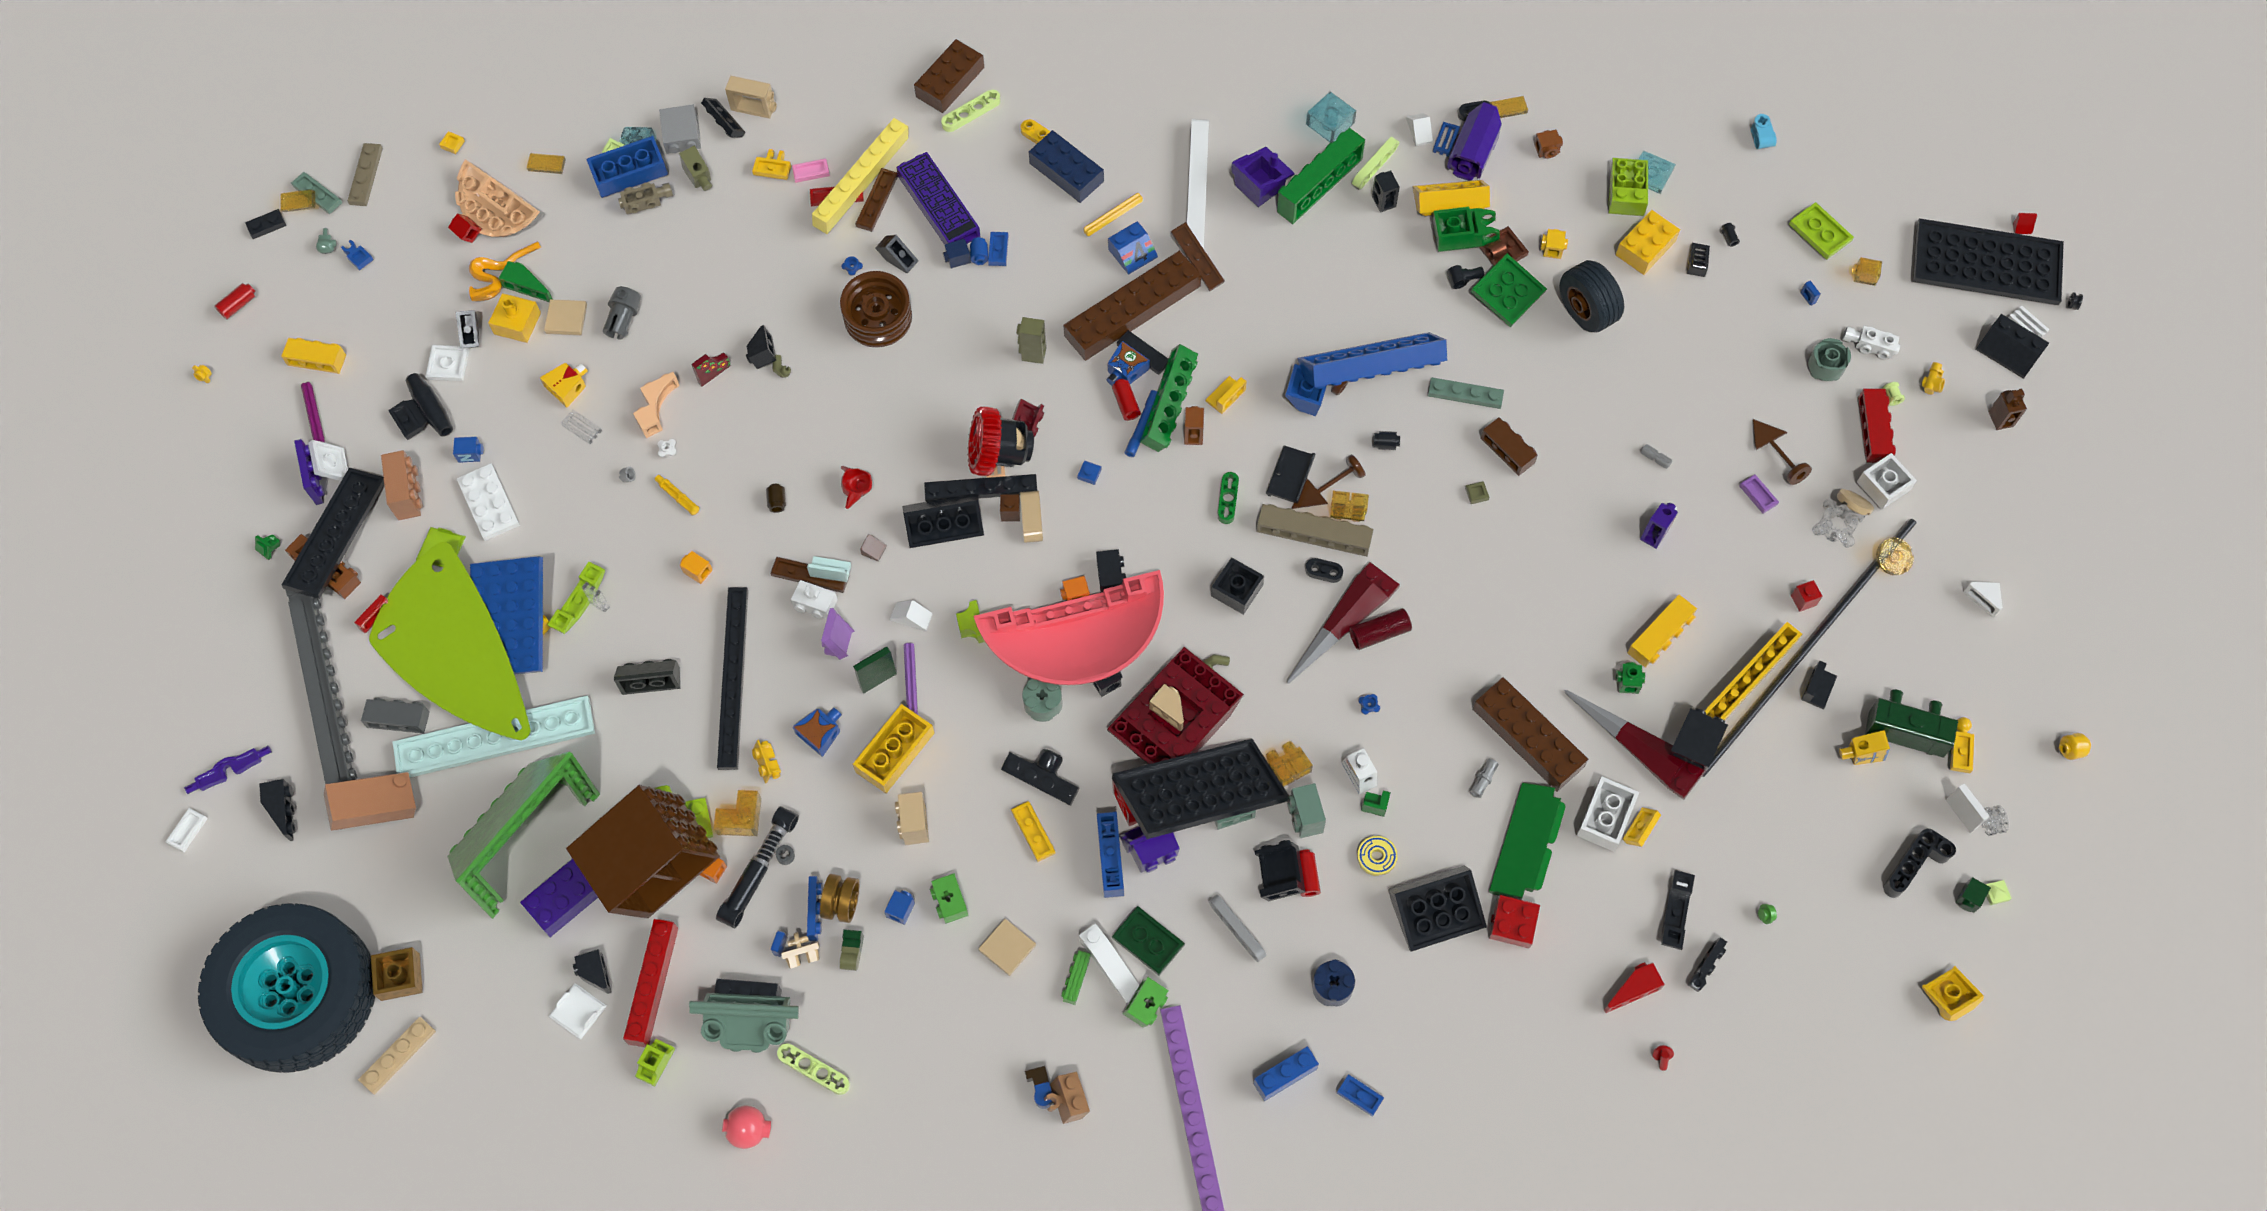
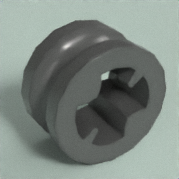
M782 845L776 850L775 855L780 864L788 865L793 862L795 854L790 846ZM786 851H788L790 856H786L785 859H783L781 853H785Z

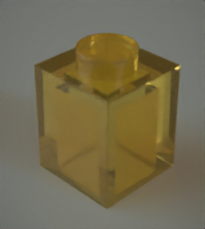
M1860 257L1858 263L1854 264L1852 269L1854 282L1875 286L1881 276L1882 261Z

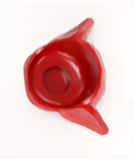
M841 466V469L845 472L841 479V488L843 493L848 496L845 508L849 509L860 497L870 492L872 489L871 474L864 470Z

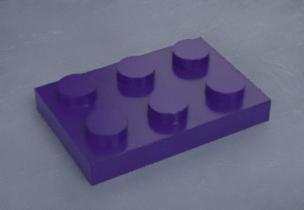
M302 439L295 440L303 488L316 505L323 504L322 496L325 495V492L319 480H322V477L314 474L309 445H306Z

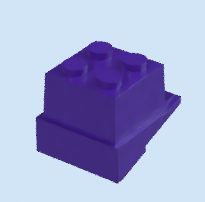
M1264 147L1250 155L1246 154L1232 162L1231 172L1235 175V186L1258 208L1279 192L1280 188L1285 185L1286 179L1295 175L1278 158V154L1273 153L1268 147Z
M1137 827L1119 835L1126 852L1131 853L1141 873L1144 871L1150 873L1156 870L1159 864L1164 863L1167 865L1174 862L1180 850L1173 832L1146 839L1141 828Z

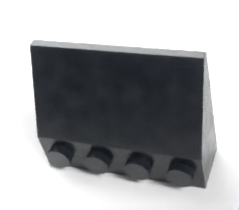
M1465 865L1388 889L1410 952L1487 928L1472 871Z

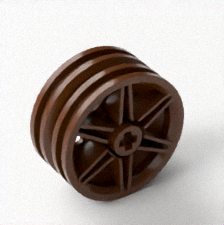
M883 271L865 272L851 279L842 291L840 307L844 325L849 335L858 343L868 347H885L896 343L908 332L912 322L909 293L904 283L896 276Z

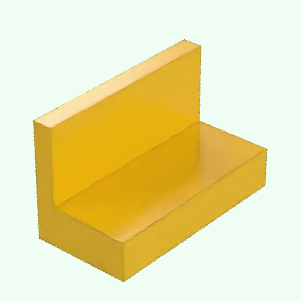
M1229 376L1205 402L1223 414L1246 391L1247 381L1242 377L1236 381Z

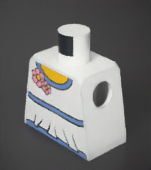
M1364 748L1345 757L1342 765L1359 795L1377 787V770Z

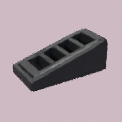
M1692 242L1687 274L1701 277L1706 276L1709 264V245Z

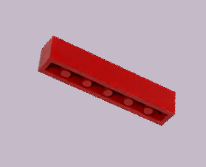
M653 920L623 1040L628 1045L646 1047L647 1044H650L678 933V927L674 922Z

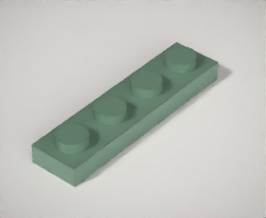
M1431 377L1428 397L1501 409L1504 390Z

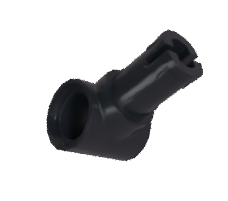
M1455 265L1447 270V275L1452 288L1460 289L1466 286L1470 280L1483 278L1484 269L1483 267L1462 269V266Z

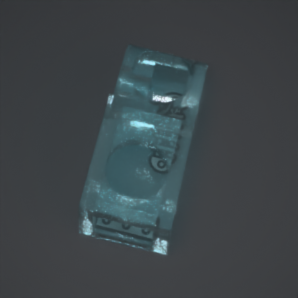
M625 127L619 141L627 145L654 136L655 141L657 138L652 127Z

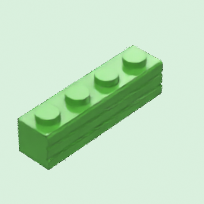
M1078 950L1077 954L1075 953L1073 961H1075L1074 965H1071L1069 973H1071L1070 978L1067 977L1065 983L1067 987L1066 990L1063 989L1061 995L1063 1002L1076 1005L1091 958L1090 953Z

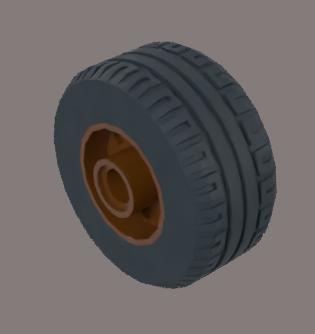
M1586 260L1563 273L1559 284L1560 295L1569 315L1581 328L1588 332L1597 333L1621 319L1625 308L1624 298L1617 281L1605 266L1596 261Z

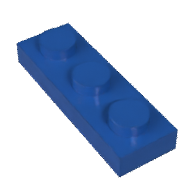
M809 876L807 937L809 941H818V934H821L822 925L821 922H818V916L820 915L819 895H822L823 885L819 883L817 876Z

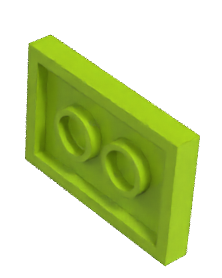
M1817 202L1794 217L1789 223L1826 260L1849 244L1854 238Z

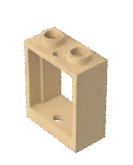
M730 75L725 91L731 111L770 119L777 106L774 101V92L771 89V85Z

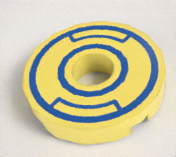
M1372 836L1365 839L1360 844L1357 852L1360 867L1366 873L1373 876L1388 874L1395 867L1398 859L1395 845L1389 839L1382 836ZM1380 852L1383 858L1376 861L1372 858V853Z

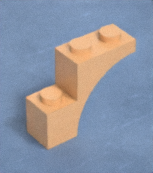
M674 372L664 374L661 378L648 382L640 388L648 406L639 408L633 415L646 438L663 430L659 420L661 405L668 394L680 386Z

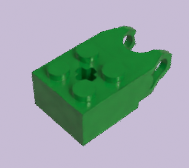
M1469 206L1435 210L1433 226L1438 252L1482 247L1500 239L1499 229L1487 227V225L1496 221V212L1482 208L1470 209ZM1486 215H1492L1489 219L1483 218ZM1491 233H1495V234H1496V235L1493 236V237H1487V235H1489V234H1491Z

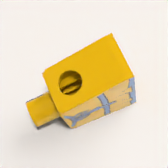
M1885 730L1852 738L1849 747L1839 748L1841 759L1852 758L1854 765L1885 761L1890 750Z

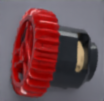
M980 406L974 412L970 433L968 434L967 461L969 462V470L975 475L989 476L996 466L1014 467V465H1022L1025 462H1029L1034 448L1033 431L1027 430V425L1024 421L1003 419L996 408Z

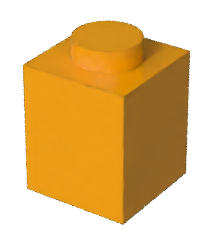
M692 550L682 558L680 564L683 573L700 584L713 570L709 561Z

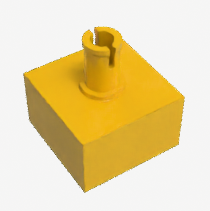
M502 293L488 324L494 335L528 343L541 312L535 301Z

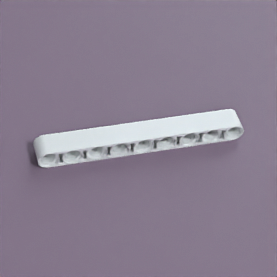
M1192 119L1187 225L1204 249L1209 120Z

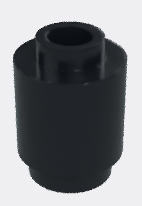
M1379 431V433H1374V448H1378V450H1396V447H1400V436L1397 435V432Z

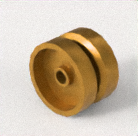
M829 874L821 896L820 917L832 920L837 913V918L840 922L850 923L854 917L858 902L859 879L848 877L843 882L840 875Z

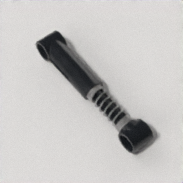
M781 806L778 807L771 821L773 824L770 830L771 833L767 834L768 838L765 839L762 848H759L760 852L756 853L757 857L750 859L727 901L720 906L716 914L717 921L734 929L737 928L743 918L745 908L768 870V860L772 859L771 855L774 854V850H777L776 847L780 845L779 841L782 840V837L794 830L799 819L798 814Z

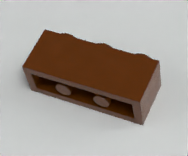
M1498 417L1483 429L1480 439L1518 476L1535 464L1538 456L1535 449L1528 446L1522 436L1516 434L1506 421Z

